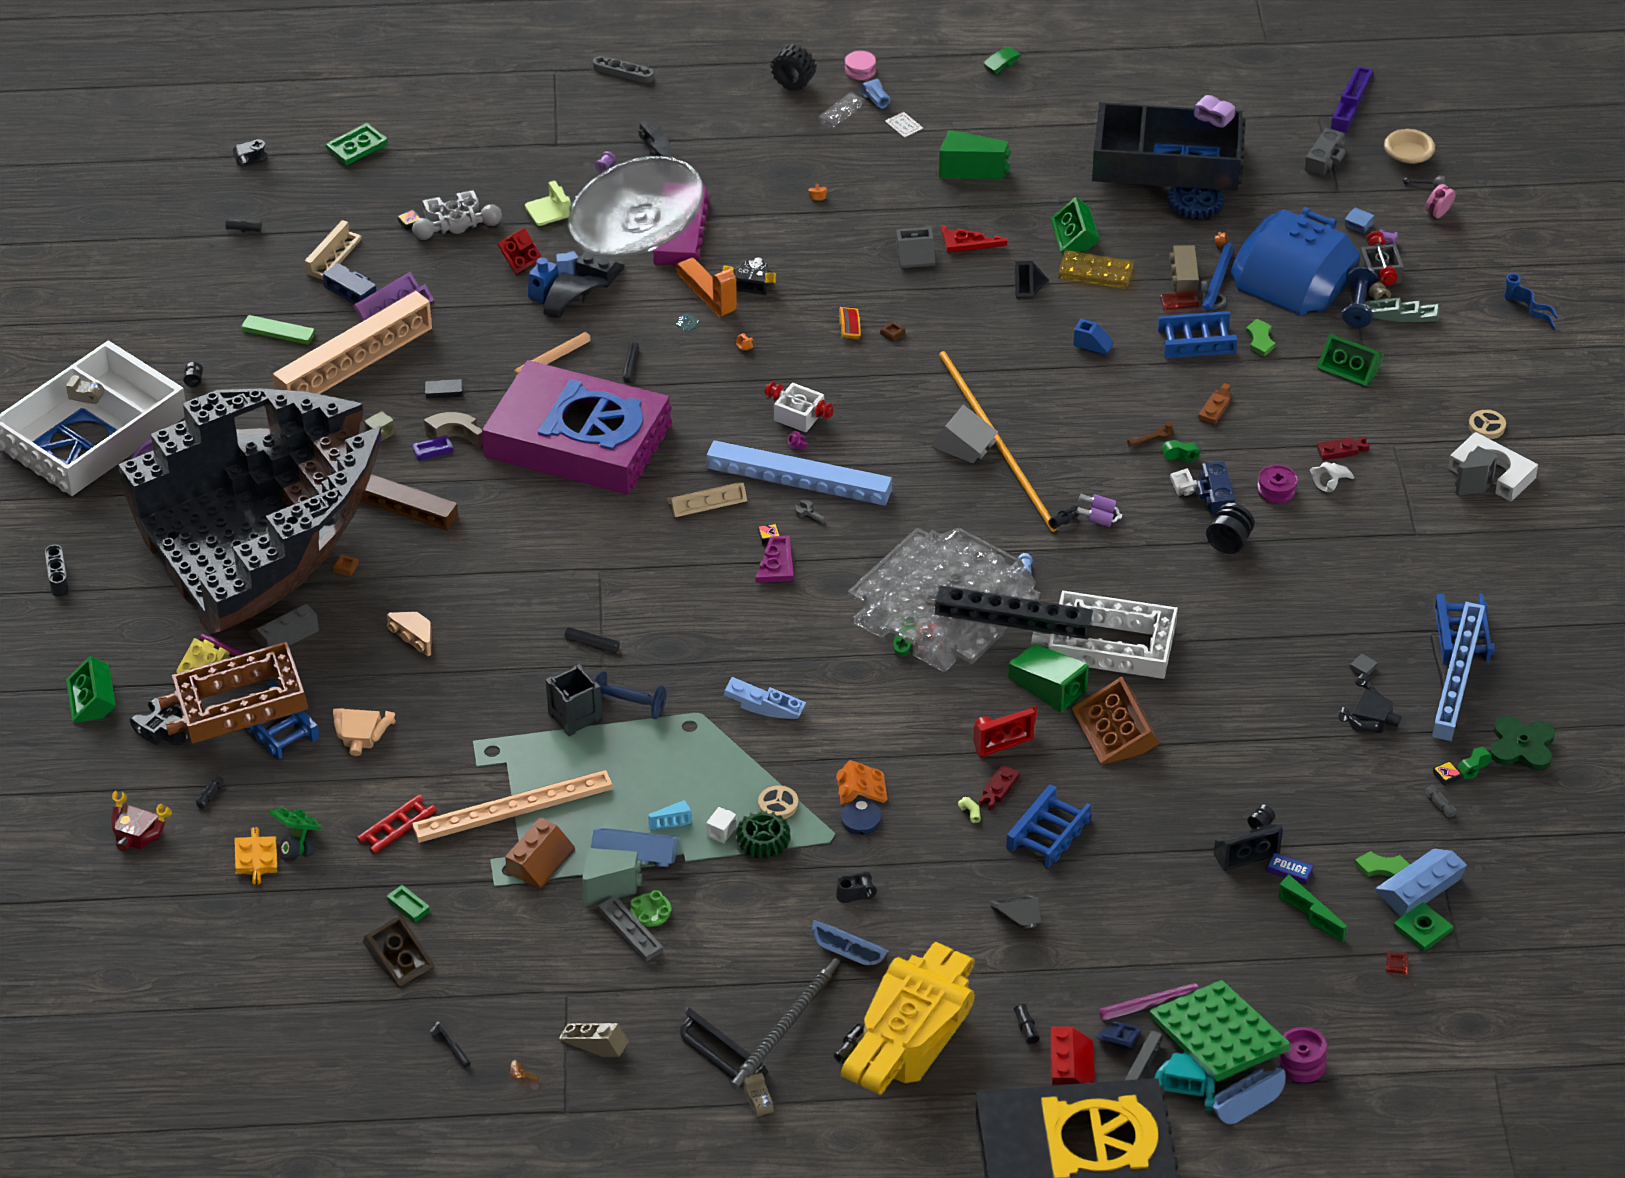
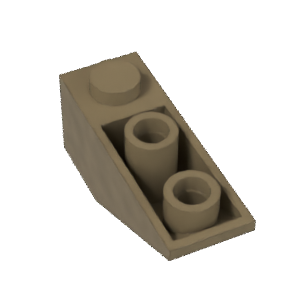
M568 1023L559 1037V1040L602 1057H620L629 1043L618 1023Z

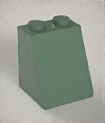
M588 848L582 878L584 906L589 907L600 904L614 896L620 899L636 895L637 887L642 884V874H639L641 872V860H638L637 851Z

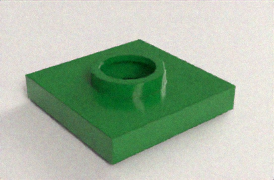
M1424 902L1394 922L1393 927L1422 951H1426L1453 931V925ZM1420 920H1426V924L1430 926L1424 928L1420 927L1418 923H1420Z

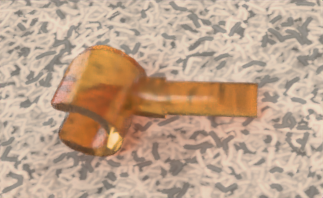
M512 1061L510 1075L513 1078L525 1076L535 1081L538 1080L539 1076L522 1070L523 1064L520 1061Z

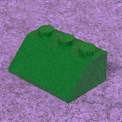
M1077 197L1073 198L1050 218L1060 252L1062 253L1088 251L1100 240L1090 207Z
M1329 334L1317 368L1368 386L1378 372L1384 354Z
M89 656L66 679L72 721L75 723L104 718L116 706L109 664Z

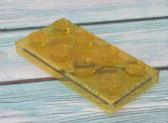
M1065 250L1058 271V278L1128 289L1134 269V261Z

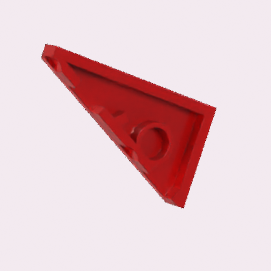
M941 226V233L947 253L1008 246L1007 238L995 236L993 239L984 237V233L966 231L959 228L957 231L947 230V226Z

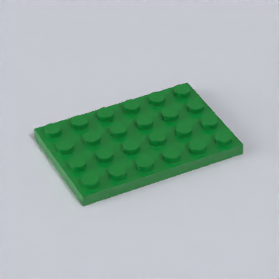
M1223 980L1214 982L1209 986L1149 1011L1150 1018L1216 1081H1220L1291 1050L1290 1042Z

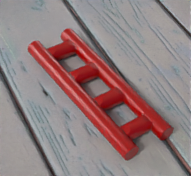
M418 794L357 836L356 839L360 844L366 840L373 846L370 847V852L375 855L413 828L412 823L425 820L437 812V809L434 805L425 808L421 804L424 799ZM414 808L420 814L410 819L405 813ZM399 819L404 825L395 830L389 824ZM380 830H384L388 836L380 841L374 835Z

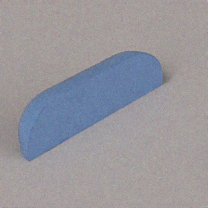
M813 921L812 930L814 931L817 943L830 951L864 965L878 964L889 954L888 950L833 926Z
M1276 1068V1071L1268 1072L1260 1069L1217 1094L1213 1108L1218 1118L1224 1123L1234 1124L1274 1101L1282 1092L1285 1084L1284 1069Z

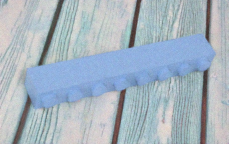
M1465 602L1432 737L1452 742L1485 608L1483 605Z

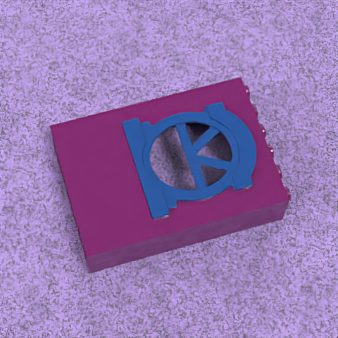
M527 360L482 429L484 457L628 495L631 489L635 488L638 477L642 476L646 464L650 463L653 452L657 451L660 440L664 439L666 430L670 429L672 425V418H670L672 410L670 396ZM574 402L595 407L579 433L569 429L563 422ZM624 417L622 425L615 431H612L600 421ZM595 425L605 435L589 436V433Z

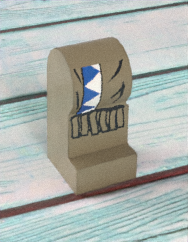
M72 375L66 384L68 399L96 404L105 393V389L100 383L82 381L80 376Z
M759 1073L744 1080V1093L755 1116L759 1117L773 1113V1103L765 1086L763 1074Z

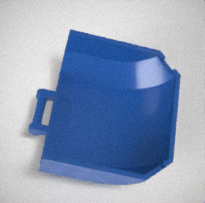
M1306 207L1303 208L1300 215L1283 209L1267 216L1247 238L1234 261L1231 276L1235 279L1237 290L1298 315H1307V311L1313 310L1321 313L1327 310L1348 285V273L1352 269L1359 267L1360 253L1346 234L1334 230L1337 224L1336 219L1326 218L1311 212Z

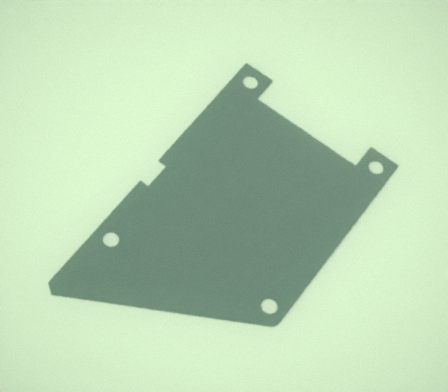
M701 713L587 726L576 731L571 736H568L565 730L562 729L473 741L477 767L507 763L512 796L604 770L607 771L613 790L515 816L518 840L541 817L556 824L575 846L572 854L549 880L583 875L588 848H591L593 829L599 827L680 837L676 855L684 854L685 862L745 854L744 850H740L736 842L737 828L724 844L707 837L706 822L717 808L720 807L736 814L738 827L739 821H742L744 816L749 817L750 812L756 814L757 811L760 812L758 799L763 790L776 785L782 786ZM691 721L696 723L698 727L693 732H686L682 729V725L685 722ZM495 746L500 749V753L495 757H488L484 753L485 749ZM799 800L798 810L793 816L786 819L791 834V840L787 849L828 844L836 835ZM686 801L692 811V823L650 831L648 814L678 802ZM505 857L490 859L494 887L527 883L514 876H506L502 873V869L506 866ZM648 861V864H641V868L655 866L653 861Z

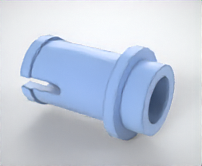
M1023 553L1017 559L1019 576L1028 578L1031 576L1033 560L1029 554Z

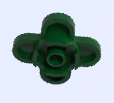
M1502 716L1496 720L1494 733L1500 740L1492 744L1490 752L1492 759L1496 763L1502 765L1515 764V762L1525 763L1524 766L1534 770H1544L1550 766L1552 753L1546 746L1550 745L1555 738V729L1551 724L1537 721L1524 726L1518 719L1512 716Z

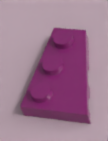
M789 535L770 536L763 561L760 563L759 572L755 577V583L794 581Z

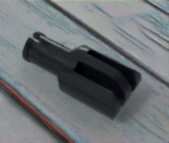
M856 1023L843 1038V1046L834 1054L837 1062L844 1064L864 1037V1025Z

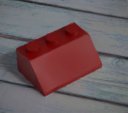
M1051 1026V1086L1095 1083L1093 1040L1074 1027Z

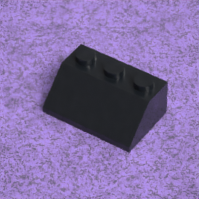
M1271 824L1215 840L1214 856L1223 871L1272 858L1274 853L1280 854L1283 827L1282 825Z

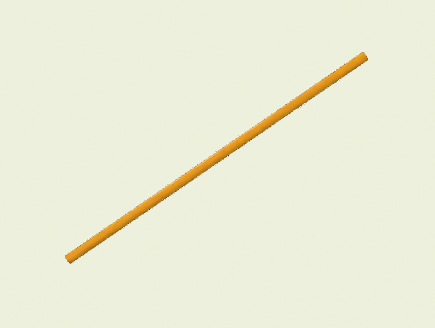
M940 352V358L977 416L992 426L946 352ZM997 433L994 438L996 439L995 444L1049 529L1052 532L1056 531L1057 529H1052L1049 526L1050 514Z

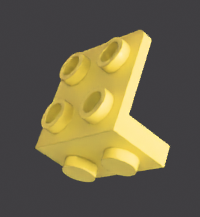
M194 638L177 668V673L231 658L229 657L230 652L221 647L218 650L215 649V644L206 639L202 642Z

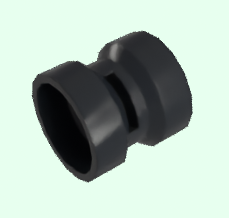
M197 362L186 364L183 378L185 385L188 387H198L201 384L202 365Z
M1262 804L1256 809L1255 813H1252L1247 818V822L1251 829H1257L1258 827L1271 824L1276 816L1269 806Z

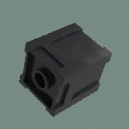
M580 664L556 677L546 679L548 714L558 721L568 736L593 723L597 724L603 721L600 686L597 682L594 683Z

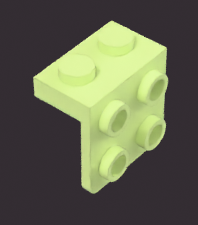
M556 181L549 182V196L526 203L525 209L536 225L541 226L570 217L569 207L571 206V201L568 196H565L563 188L559 187Z

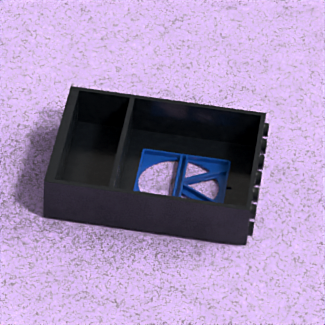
M1099 102L1093 152L1092 181L1238 191V184H1242L1246 118H1242L1243 111H1235L1234 118L1224 127H1218L1210 121H1202L1195 117V108ZM1181 151V155L1164 154L1168 152ZM1188 152L1198 153L1201 156L1188 155Z

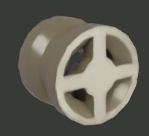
M1381 282L1373 284L1368 291V294L1371 298H1374V301L1390 299L1391 297L1390 291Z

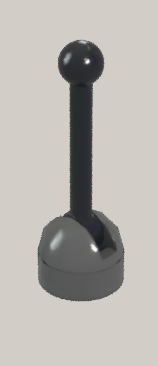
M1437 176L1433 181L1404 178L1403 183L1433 184L1437 188L1441 184L1445 185V176Z

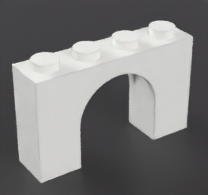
M1477 432L1472 434L1450 455L1448 469L1458 474L1457 468L1460 462H1464L1469 452H1473L1477 446L1497 454L1496 464L1505 468L1506 472L1497 480L1495 494L1510 502L1536 479L1538 464Z

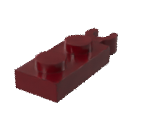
M1353 437L1317 443V450L1322 461L1358 455V451L1367 452L1369 451L1370 444H1366V437H1360L1355 441Z
M1002 764L983 789V795L979 799V806L982 807L984 803H989L988 810H993L995 801L1002 802L1020 778V772Z

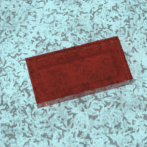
M1196 291L1160 294L1163 310L1199 307Z

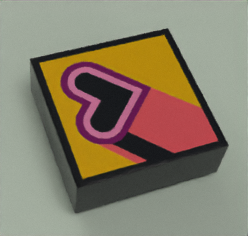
M413 210L397 216L398 221L406 230L412 228L414 222L420 219Z
M776 523L758 526V533L762 544L768 543L770 536H780Z
M1450 761L1433 768V774L1444 786L1461 779V773Z

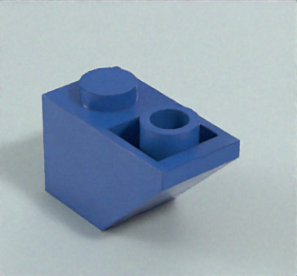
M1080 319L1074 329L1073 346L1108 355L1114 341L1098 323Z

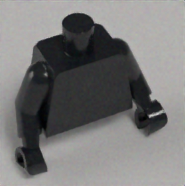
M1361 674L1355 681V684L1365 688L1362 697L1352 715L1347 708L1342 707V710L1339 711L1338 719L1342 722L1348 721L1351 727L1358 731L1383 733L1387 724L1398 727L1402 716L1392 713L1394 703L1381 695L1373 685L1369 684L1370 677L1368 674Z

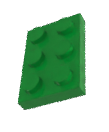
M366 123L326 143V149L345 165H348L388 145V140Z

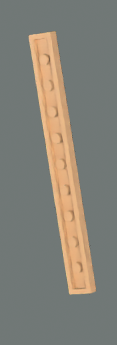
M604 770L412 823L413 830L420 843L613 790L612 782L607 771Z

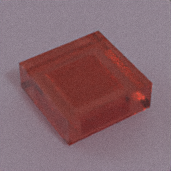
M1387 951L1386 972L1407 974L1408 953Z

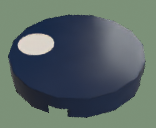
M852 801L842 809L841 822L843 827L853 834H858V832L869 834L880 826L881 811L876 804L870 801Z

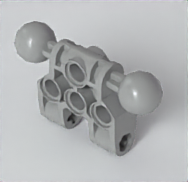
M473 190L456 193V201H449L447 203H442L440 197L422 200V207L426 218L416 220L413 224L412 232L416 238L427 240L436 231H441L442 234H445L447 231L460 234L468 229V227L474 228L476 223L481 222L487 226H495L502 219V211L498 206L489 204L484 206L479 213L478 199Z

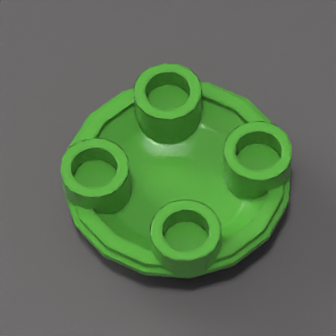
M658 890L642 894L631 900L630 912L643 926H659L670 917L672 910L670 902Z

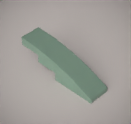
M1400 297L1365 302V305L1373 311V318L1397 322L1439 321V304L1421 306L1419 301L1401 303Z

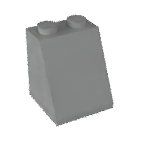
M962 405L931 446L974 463L977 458L981 460L987 453L986 447L990 449L996 442L994 437L998 431L965 405Z

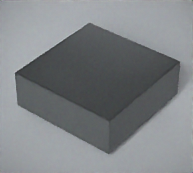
M1361 654L1350 664V669L1360 675H1369L1377 668L1378 662Z

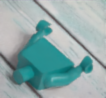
M1188 1053L1173 1054L1171 1059L1166 1061L1157 1070L1155 1078H1159L1160 1087L1163 1085L1165 1091L1203 1096L1205 1092L1207 1097L1205 1110H1214V1079Z

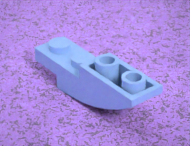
M731 677L724 691L725 696L741 702L740 708L775 718L798 719L806 704L802 700L769 687L768 691H765L734 677Z

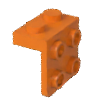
M851 760L838 771L837 780L841 805L846 806L858 795L881 803L887 801L885 779L882 771Z

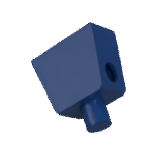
M544 257L537 259V265L529 273L528 298L541 303L546 301L554 281L559 276L556 264L548 262Z

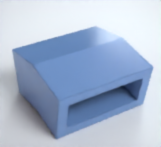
M1354 208L1345 218V227L1365 234L1373 224L1374 215Z
M575 251L556 254L559 275L562 272L577 275L576 261L578 256Z

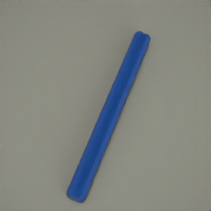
M1231 243L1225 244L1202 305L1205 311L1213 309L1234 251V246Z

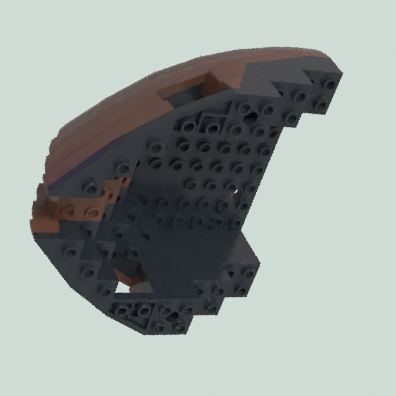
M262 388L216 390L183 403L184 421L151 433L153 451L118 464L126 501L129 504L144 543L151 553L159 550L166 563L167 575L182 597L191 596L198 605L200 622L208 634H214L235 626L279 602L303 584L326 560L358 509L381 445L380 426L359 434L360 422H363L362 403L303 391ZM262 406L265 407L270 429H236L234 417Z

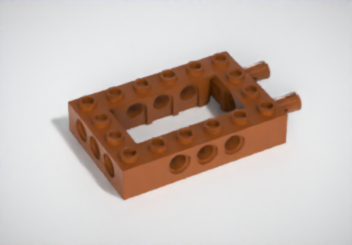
M287 641L174 674L172 677L176 688L175 693L158 697L161 710L179 704L184 714L182 719L165 723L168 734L171 735L185 730L189 731L192 743L309 709ZM273 677L278 679L280 687H272L267 691L256 694L252 693L250 696L236 700L231 699L229 702L216 706L215 704L205 709L204 713L200 700L202 698Z

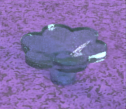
M684 313V315L678 317L676 326L681 327L684 331L693 330L698 324V319L694 318L690 313Z

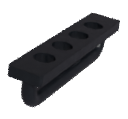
M688 1007L684 1011L688 1018L680 1027L681 1037L723 1071L735 1078L739 1071L689 1034V1028L696 1024L744 1062L751 1057V1054ZM761 1063L752 1075L762 1073L765 1077L769 1071Z

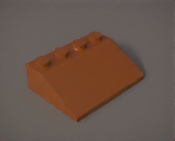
M1123 677L1118 678L1072 708L1101 765L1144 754L1160 744L1136 696Z

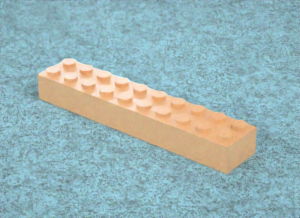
M417 291L404 297L273 373L275 390L303 391L321 394L432 329L430 301Z

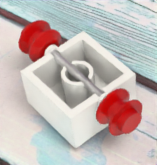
M774 381L770 384L768 383L765 387L764 393L766 398L773 397L775 401L774 421L807 432L821 415H823V420H827L833 415L832 403L825 405L824 394L795 383H791L785 391H783L782 384L776 386Z

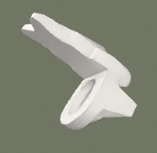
M1324 462L1320 467H1312L1310 470L1315 485L1325 492L1334 491L1339 478L1348 477L1354 479L1353 474L1348 468L1336 463ZM1325 472L1331 476V480L1328 481L1326 487L1320 482V478Z

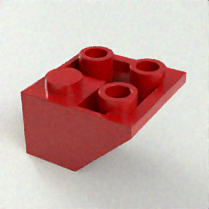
M525 227L497 244L515 275L542 257Z

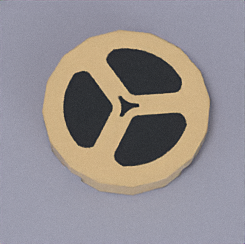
M1492 410L1476 411L1469 419L1470 431L1473 434L1477 432L1484 437H1488V439L1500 437L1506 428L1504 417Z
M776 785L768 787L759 795V810L761 813H764L766 810L769 814L775 812L776 816L781 815L783 819H788L798 810L797 794L786 786Z

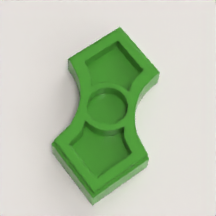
M1256 319L1246 327V333L1253 340L1250 344V349L1265 357L1275 348V342L1269 338L1272 326Z
M1372 851L1355 859V865L1367 877L1384 875L1391 878L1410 865L1401 855L1386 858L1378 856Z

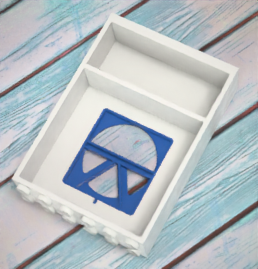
M107 341L0 414V450L5 451L13 459H17L25 467H29L37 475H41L49 483L59 487L63 492L73 496L136 452L142 444L151 440V433L172 426L185 417L183 403L186 402L184 389L112 342ZM72 375L80 376L82 381L98 382L104 387L105 393L98 403L91 404L68 399L66 384ZM82 421L99 423L108 430L109 437L95 446L66 426ZM57 431L70 438L50 443L51 438ZM75 444L67 461L55 457L50 452V449ZM82 447L88 450L86 453L77 458Z

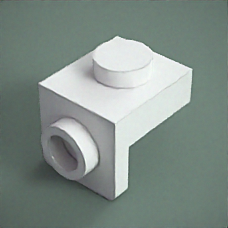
M1188 468L1170 474V479L1178 496H1187L1194 493L1198 483L1196 480L1193 481Z

